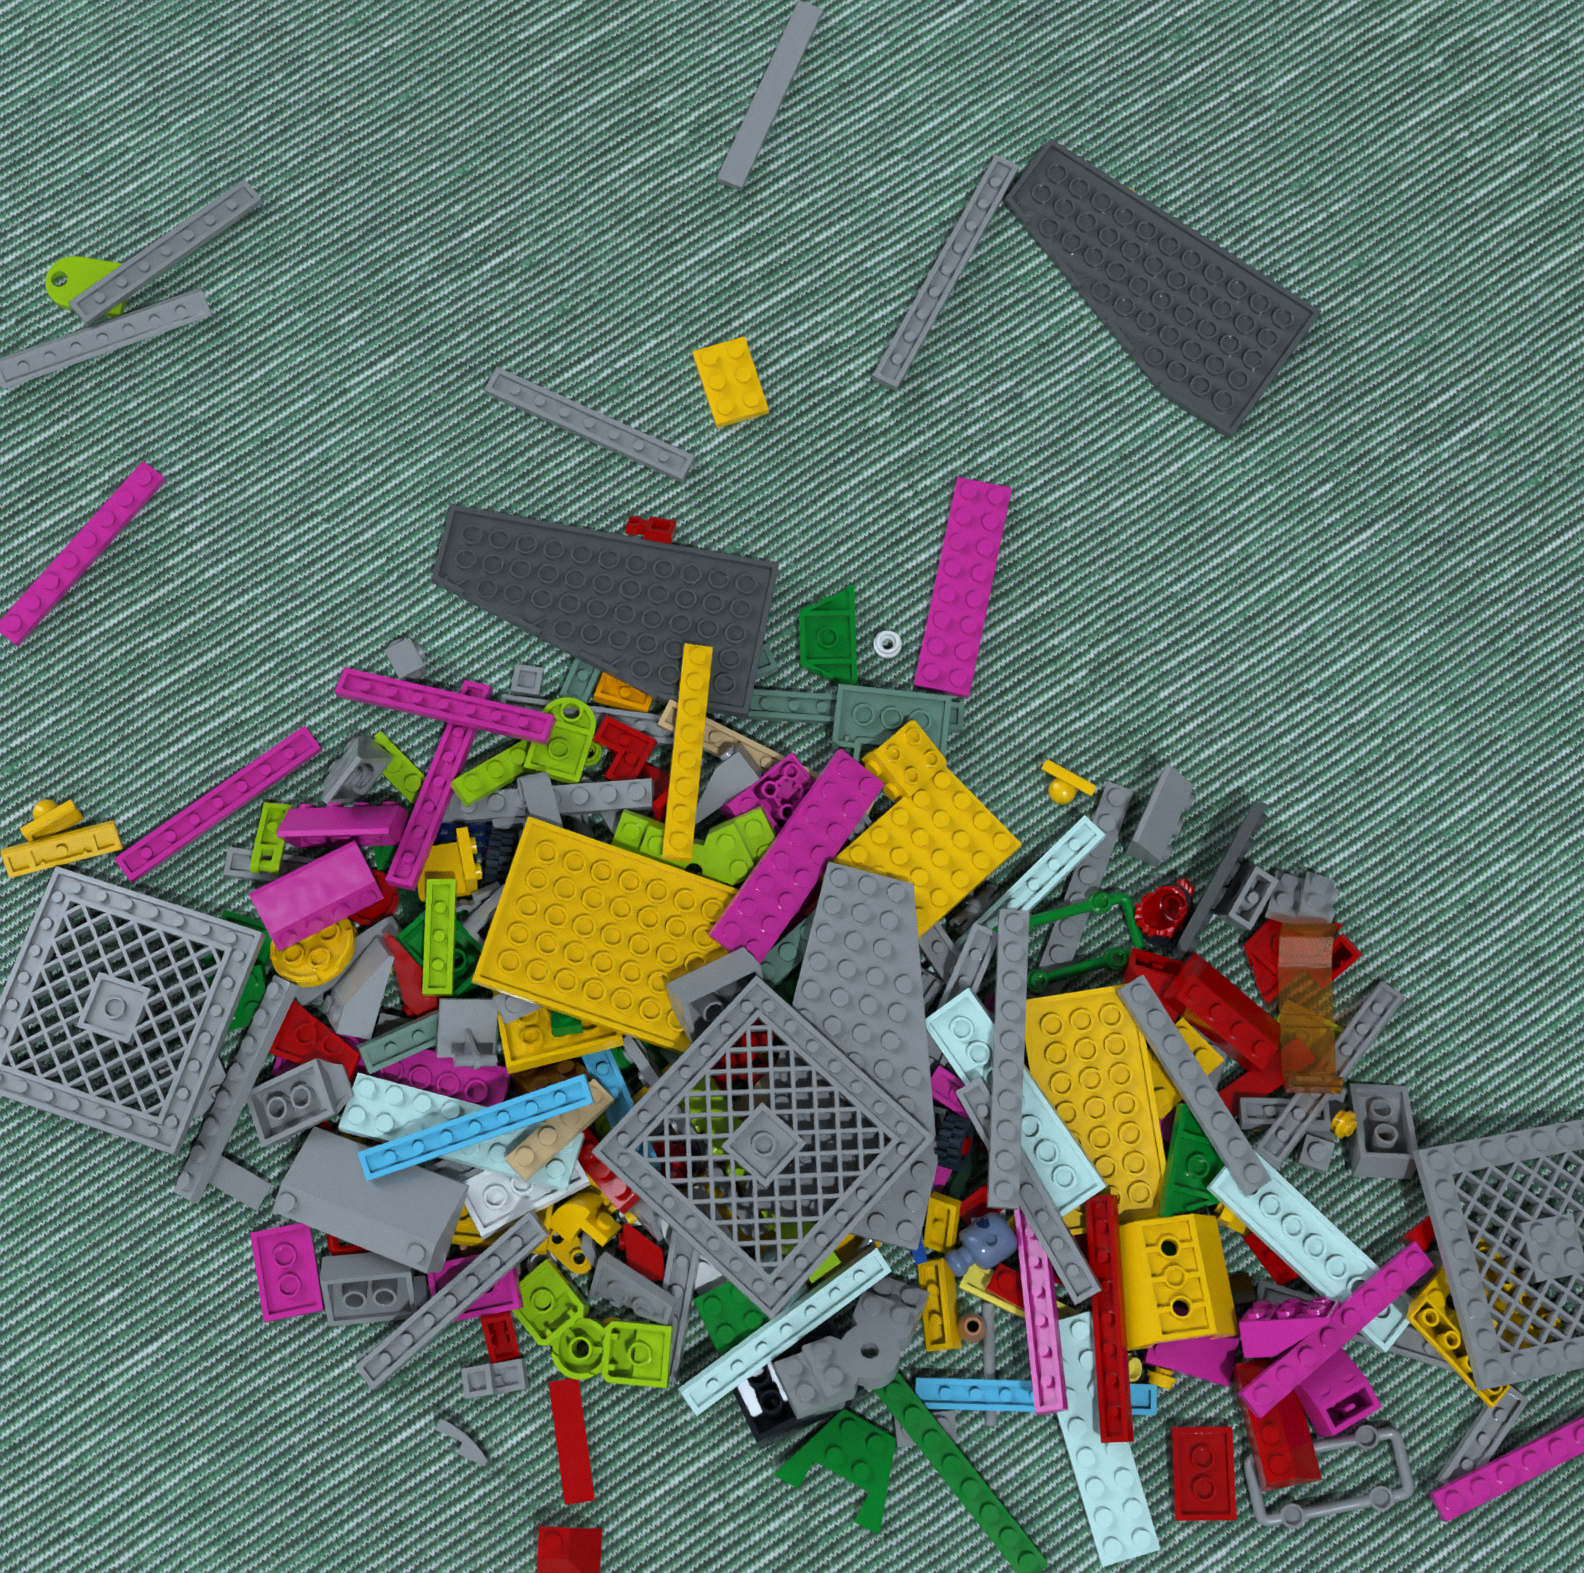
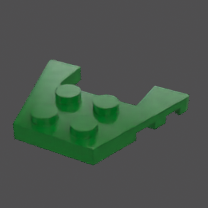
M843 1409L778 1469L774 1476L799 1489L813 1461L819 1463L868 1492L854 1522L878 1535L882 1524L896 1438Z

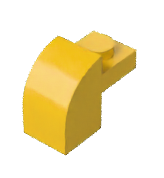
M592 1192L574 1194L554 1212L551 1220V1229L568 1243L584 1231L602 1247L618 1233L622 1226L610 1214L600 1208L605 1199Z

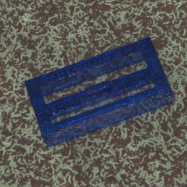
M441 823L433 846L440 845L441 841L457 842L456 835L441 834V831L456 832L457 828L468 827V832L486 833V836L469 835V837H475L476 843H486L485 847H477V854L473 855H487L492 825Z

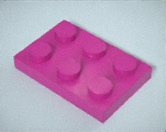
M297 1223L250 1233L264 1322L268 1323L325 1311L312 1227Z
M481 1254L445 1261L442 1272L427 1273L431 1298ZM514 1267L455 1321L524 1308L517 1267Z

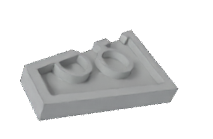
M604 1252L599 1257L588 1297L596 1300L599 1297L610 1300V1305L621 1308L623 1305L633 1308L636 1315L665 1326L674 1319L679 1299L609 1253Z

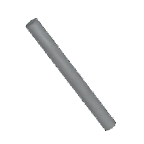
M982 1304V1317L987 1324V1332L983 1338L984 1379H996L994 1305ZM984 1410L985 1426H997L996 1411Z

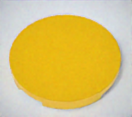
M345 918L279 952L272 940L270 959L281 978L299 987L322 985L337 977L350 963L356 949L355 930L349 920Z

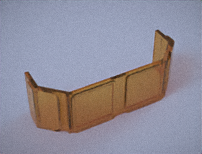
M1282 923L1280 927L1278 997L1281 1069L1286 1093L1341 1094L1344 1077H1338L1336 1072L1331 970L1333 937L1337 928L1336 924Z

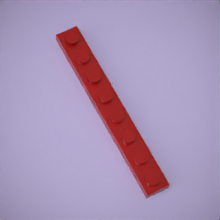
M1113 1194L1092 1196L1085 1201L1089 1265L1103 1288L1100 1292L1091 1296L1101 1443L1134 1442L1117 1195Z

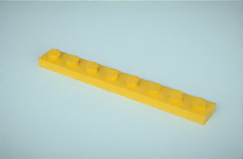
M685 643L683 647L661 859L690 862L692 859L713 647Z

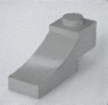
M1339 1088L1329 1101L1331 1122L1336 1114L1342 1110L1347 1092L1345 1089ZM1331 1129L1329 1131H1307L1302 1137L1295 1165L1322 1174L1327 1172L1335 1146V1132Z

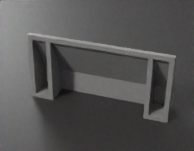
M314 1126L281 1183L272 1212L424 1273L442 1272L470 1185L419 1165L366 1181L358 1152L372 1147Z

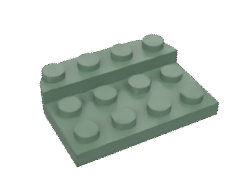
M838 684L832 738L833 755L837 750L842 749L865 768V764L861 759L867 753L880 747L907 722L914 720L945 757L952 696Z

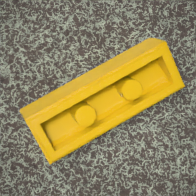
M944 1258L931 1259L918 1264L919 1288L930 1292L928 1302L922 1313L926 1352L961 1349V1337L957 1331L959 1313L954 1273Z

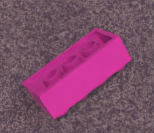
M390 801L382 802L381 806H371L370 803L357 802L354 803V807H344L343 804L335 803L327 804L326 808H317L313 804H301L298 809L288 810L277 830V837L296 848L342 847L354 840L358 847L399 846L408 824V811L399 806V803Z
M355 840L249 893L278 952L384 899Z

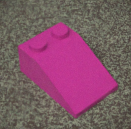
M1173 1306V1311L1176 1315H1187L1188 1310ZM1240 1335L1210 1340L1208 1336L1157 1343L1151 1348L1143 1350L1141 1363L1229 1387Z

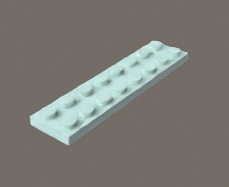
M970 987L925 1019L926 1029L965 1086L983 1077L991 1090L994 1020ZM1024 1064L1021 1145L1063 1217L1107 1187L1108 1184Z
M358 1073L352 1087L354 1096L347 1102L338 1128L342 1132L387 1143L487 1107ZM544 1122L535 1123L438 1158L523 1180L506 1163L505 1157ZM580 1133L527 1182L567 1192L585 1138L584 1133Z
M1255 1150L1254 1152L1272 1180L1249 1196L1244 1197L1226 1166H1224L1206 1189L1321 1297H1330L1331 1300H1340V1303H1342L1380 1269ZM1404 1291L1359 1331L1381 1353H1386L1410 1323L1406 1316L1412 1298Z
M1086 1311L1058 1319L1068 1411L1057 1412L1056 1414L1100 1564L1104 1567L1161 1550L1129 1442L1101 1443L1094 1331L1091 1313Z

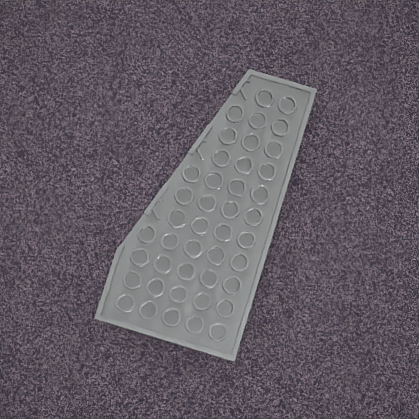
M828 862L791 1007L934 1137V1140L849 1233L917 1251L938 1165V1156L935 1154L937 1145L914 884ZM789 1052L779 1053L776 1067H790ZM794 1053L795 1066H809ZM795 1072L796 1088L812 1087L811 1072ZM774 1073V1089L791 1088L790 1073ZM816 1073L817 1087H829L830 1085ZM833 1092L817 1093L818 1108H834ZM812 1093L796 1094L797 1109L813 1108ZM775 1094V1110L792 1109L791 1094ZM839 1094V1107H853ZM770 1095L768 1096V1100H767V1104H766V1106H767L769 1109H770ZM834 1113L818 1114L819 1130L835 1129ZM840 1113V1129L856 1128V1113ZM813 1114L797 1115L798 1130H814ZM861 1114L862 1128H874L875 1126ZM792 1115L778 1116L793 1130ZM878 1133L862 1134L863 1149H879ZM842 1134L841 1150H858L857 1134ZM819 1135L820 1151H836V1135ZM884 1135L885 1148L891 1141ZM800 1136L807 1143L800 1152L815 1151L814 1136ZM858 1155L842 1156L843 1172L859 1171ZM863 1155L864 1170L878 1155ZM837 1156L820 1157L821 1173L837 1172ZM815 1157L799 1158L800 1173H816ZM794 1158L780 1174H795ZM843 1177V1191L845 1192L858 1177ZM821 1178L822 1194H838V1178ZM795 1179L778 1180L779 1196L796 1195ZM800 1179L801 1195H817L816 1179ZM747 1181L743 1197H753L752 1181ZM772 1181L766 1189L757 1182V1196H774V1182ZM838 1199L822 1200L823 1216ZM817 1200L801 1201L802 1217L818 1216ZM796 1201L779 1202L780 1216L786 1218L797 1217ZM758 1202V1210L775 1214L774 1202ZM741 1203V1206L753 1209V1203ZM805 1222V1223H809V1224L816 1225L817 1222Z

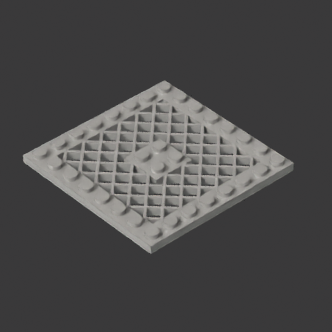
M55 866L0 997V1096L178 1156L266 935L257 930ZM90 909L104 914L93 918ZM84 912L87 922L75 928L71 918ZM115 917L129 922L119 927ZM109 920L113 930L100 936L97 926ZM65 925H67L69 931L62 934ZM141 926L154 929L155 931L145 935ZM135 928L139 939L126 945L123 934ZM91 930L94 940L82 945L78 935ZM167 934L181 939L170 943ZM161 937L165 947L152 953L148 943ZM116 938L120 948L108 954L104 944ZM72 939L76 949L64 955L60 945ZM193 942L206 946V948L196 952ZM187 945L191 956L178 962L174 951ZM142 946L146 957L133 962L130 952ZM98 947L102 957L89 963L86 953ZM55 951L57 959L51 961V958ZM219 951L224 952V955H223L222 958H221V955H220ZM213 953L217 964L204 970L200 960ZM168 955L172 965L160 971L156 960ZM124 956L128 966L115 972L111 961ZM80 957L83 967L71 972L67 962ZM194 963L198 974L185 979L181 969ZM150 964L153 975L141 980L137 970ZM105 965L108 974L98 972L95 978L93 971ZM61 966L65 976L53 982L49 971ZM131 973L135 983L120 978ZM176 973L180 983L167 989L163 978ZM87 974L90 985L78 990L74 980ZM216 974L212 985H210L208 977ZM44 978L46 986L39 989L40 984ZM202 981L206 991L193 998L189 987ZM157 982L161 992L153 996L155 991L147 988V986ZM68 984L72 994L60 1000L56 989ZM183 990L187 1001L174 1007L170 996ZM50 993L53 1004L41 1009L38 998ZM89 995L84 1005L82 998ZM165 1000L168 1011L156 1016L152 1005ZM205 1001L201 1012H199L197 1004ZM75 1002L79 1012L67 1018L63 1007ZM32 1006L35 1013L28 1016V1013ZM191 1009L195 1019L182 1025L178 1014ZM57 1011L60 1022L48 1027L45 1016ZM147 1011L150 1020L142 1023ZM172 1018L176 1029L163 1034L159 1024ZM38 1020L42 1031L30 1036L26 1026ZM78 1022L76 1027L85 1031L74 1036L70 1025ZM153 1027L157 1038L145 1044L141 1033ZM64 1029L68 1039L56 1045L52 1034ZM193 1029L191 1037L188 1040L185 1032ZM21 1033L23 1040L16 1043ZM97 1035L109 1038L110 1040L100 1045ZM179 1036L184 1047L171 1053L167 1042ZM90 1037L94 1048L81 1054L77 1043ZM45 1038L49 1049L37 1055L33 1044ZM136 1040L138 1048L126 1053L122 1043L133 1046ZM161 1045L165 1056L152 1062L148 1051ZM116 1046L120 1057L107 1062L103 1052ZM71 1047L75 1058L63 1063L59 1052ZM27 1048L30 1059L18 1064L15 1053ZM142 1055L146 1066L133 1071L130 1060ZM52 1056L56 1067L44 1073L40 1062ZM97 1056L101 1067L89 1072L85 1061ZM183 1056L177 1068L174 1060ZM8 1061H10L11 1067L7 1066ZM123 1064L127 1075L115 1081L111 1070ZM168 1064L172 1075L159 1080L156 1069ZM78 1065L82 1076L70 1082L66 1071ZM34 1066L37 1076L24 1072V1070ZM149 1073L153 1084L141 1090L137 1079ZM104 1074L109 1085L96 1091L92 1079ZM60 1075L63 1085L49 1079ZM86 1083V1086L90 1094L76 1090L75 1088ZM131 1083L135 1094L122 1100L118 1088ZM171 1084L166 1096L163 1088ZM157 1091L161 1103L148 1108L144 1097ZM112 1092L115 1102L100 1097ZM138 1101L142 1112L126 1106ZM160 1112L158 1117L153 1116L154 1114Z
M756 975L593 1149L592 1154L771 1320L934 1140V1137ZM757 1019L764 1024L759 1026H752L757 1021ZM767 1031V1046L751 1047V1032ZM746 1032V1047L731 1048ZM772 1032L787 1046H772ZM768 1052V1068H752L751 1053ZM773 1052H789L790 1067H773ZM747 1053V1068L731 1069L730 1054ZM794 1053L809 1066H795ZM725 1055L726 1069L711 1070ZM795 1072H811L812 1087L796 1088ZM769 1073V1089H753L752 1074ZM774 1073H790L791 1088L774 1089ZM816 1073L830 1086L817 1087ZM747 1074L748 1090H732L731 1075ZM726 1075L727 1090L710 1091V1076ZM705 1076L706 1091L690 1092ZM833 1092L834 1108H818L817 1093ZM812 1093L813 1108L797 1109L796 1094ZM775 1094H791L792 1109L775 1110ZM839 1094L853 1107H839ZM753 1095H770V1109L761 1102L754 1110ZM727 1096L728 1112H711L710 1097ZM732 1096H748L749 1111L732 1112ZM706 1097V1113H690L689 1098ZM684 1099L685 1113L670 1114ZM834 1113L835 1129L819 1130L818 1114ZM840 1113H856V1128L840 1129ZM813 1114L814 1130H798L797 1115ZM861 1114L875 1127L862 1128ZM792 1115L793 1130L778 1116ZM733 1117H748L733 1133ZM707 1118V1134L690 1135V1119ZM711 1118H728L729 1133L712 1134ZM685 1119L686 1135L669 1136L668 1120ZM664 1120V1136H649ZM878 1133L879 1149H863L862 1134ZM857 1134L858 1150H841V1135ZM819 1135H836V1151H820ZM884 1135L891 1141L885 1148ZM800 1136H814L815 1151L800 1152L807 1144ZM727 1139L721 1146V1149L728 1155H713L712 1140ZM691 1140H707L708 1156H691ZM665 1141V1157L648 1158V1142ZM669 1141H686L687 1156L670 1157ZM642 1143L644 1158L636 1151ZM858 1155L859 1171L843 1172L842 1156ZM863 1155H878L864 1170ZM837 1156V1172L821 1173L820 1157ZM815 1157L816 1173H800L799 1158ZM794 1158L795 1174H780ZM730 1160V1176L714 1177L713 1161ZM708 1161L709 1177L692 1178L691 1162ZM687 1162V1178L670 1179V1163ZM735 1162L750 1176H735ZM665 1163L666 1178L651 1164ZM843 1177H858L844 1192ZM821 1178H838V1194H822ZM795 1179L796 1195L779 1196L778 1180ZM800 1179H816L817 1195H801ZM752 1181L753 1197L736 1198L735 1182ZM773 1181L774 1196L758 1197L757 1182L766 1189ZM731 1182V1198L714 1199V1183ZM692 1183H709L710 1199L693 1200ZM672 1184H688V1199ZM838 1199L823 1216L822 1200ZM817 1200L818 1216L802 1217L801 1201ZM796 1201L797 1217L780 1218L779 1202ZM758 1202H774L775 1218L758 1219ZM736 1203H753L754 1219L737 1220ZM710 1204V1219L695 1205ZM715 1204H731L732 1220H715ZM802 1222H817L803 1238ZM775 1223L776 1240H759V1224ZM780 1223H797L798 1239L781 1240ZM754 1224L755 1241H738L737 1225ZM732 1225L733 1241L717 1226ZM797 1244L782 1261L781 1245ZM776 1245L777 1262H760V1246ZM755 1246V1261L740 1247ZM766 1267H777L770 1275L762 1269Z
M1584 1119L1430 1147L1413 1152L1477 1391L1584 1368V1336L1571 1338L1574 1329L1584 1335V1325L1579 1322L1584 1311V1291L1580 1298L1570 1291L1574 1282L1584 1288V1277L1580 1275L1584 1273V1244L1582 1246L1580 1239L1584 1241V1230L1579 1227L1584 1218V1199L1579 1204L1571 1198L1575 1189L1584 1194V1183L1580 1181L1584 1172V1153L1581 1158L1573 1153L1584 1150ZM1559 1155L1556 1163L1547 1158L1550 1156ZM1534 1160L1530 1168L1522 1162ZM1566 1160L1577 1166L1573 1175L1563 1169ZM1541 1164L1551 1171L1547 1180L1537 1174ZM1508 1165L1505 1173L1496 1167ZM1482 1170L1479 1178L1470 1172ZM1515 1170L1526 1176L1522 1185L1511 1179ZM1489 1175L1500 1181L1496 1190L1485 1184ZM1558 1176L1568 1183L1564 1192L1554 1186ZM1463 1180L1474 1186L1470 1195L1459 1189ZM1532 1182L1543 1188L1539 1197L1528 1191ZM1506 1187L1517 1193L1513 1202L1502 1196ZM1480 1192L1491 1198L1487 1208L1476 1201ZM1549 1194L1560 1200L1556 1209L1545 1203ZM1523 1199L1534 1205L1530 1214L1519 1208ZM1460 1200L1465 1203L1463 1209L1461 1207ZM1498 1204L1508 1210L1504 1220L1493 1213ZM1566 1206L1577 1212L1575 1217L1573 1213L1563 1214ZM1472 1209L1482 1215L1478 1225L1467 1218ZM1541 1211L1549 1216L1548 1218L1536 1220ZM1515 1216L1524 1221L1523 1223L1516 1224V1229L1511 1226ZM1489 1221L1499 1227L1495 1237L1485 1231ZM1468 1230H1470L1473 1233L1471 1239L1469 1237ZM1506 1233L1516 1239L1512 1249L1502 1243ZM1480 1238L1490 1245L1486 1255L1475 1248ZM1521 1249H1522L1524 1258L1519 1255ZM1497 1250L1508 1257L1503 1267L1493 1261ZM1476 1259L1481 1262L1479 1269L1477 1266ZM1514 1263L1525 1269L1520 1279L1510 1273ZM1488 1268L1498 1274L1494 1285L1484 1278ZM1567 1277L1563 1286L1554 1279ZM1529 1279L1531 1284L1541 1282L1537 1291L1527 1285ZM1505 1281L1516 1287L1511 1297L1501 1290ZM1549 1287L1559 1294L1555 1303L1544 1297ZM1484 1289L1490 1292L1487 1299ZM1522 1293L1533 1299L1528 1309L1518 1302ZM1496 1298L1507 1305L1502 1315L1492 1308ZM1566 1299L1576 1306L1572 1315L1562 1310ZM1540 1305L1550 1311L1546 1321L1536 1315ZM1514 1310L1524 1317L1519 1327L1509 1320ZM1557 1317L1567 1323L1563 1333L1553 1327ZM1492 1319L1498 1322L1495 1328ZM1531 1322L1541 1329L1537 1339L1527 1333ZM1505 1328L1515 1334L1510 1345L1500 1338ZM1548 1335L1558 1341L1544 1344ZM1522 1340L1532 1346L1518 1350Z

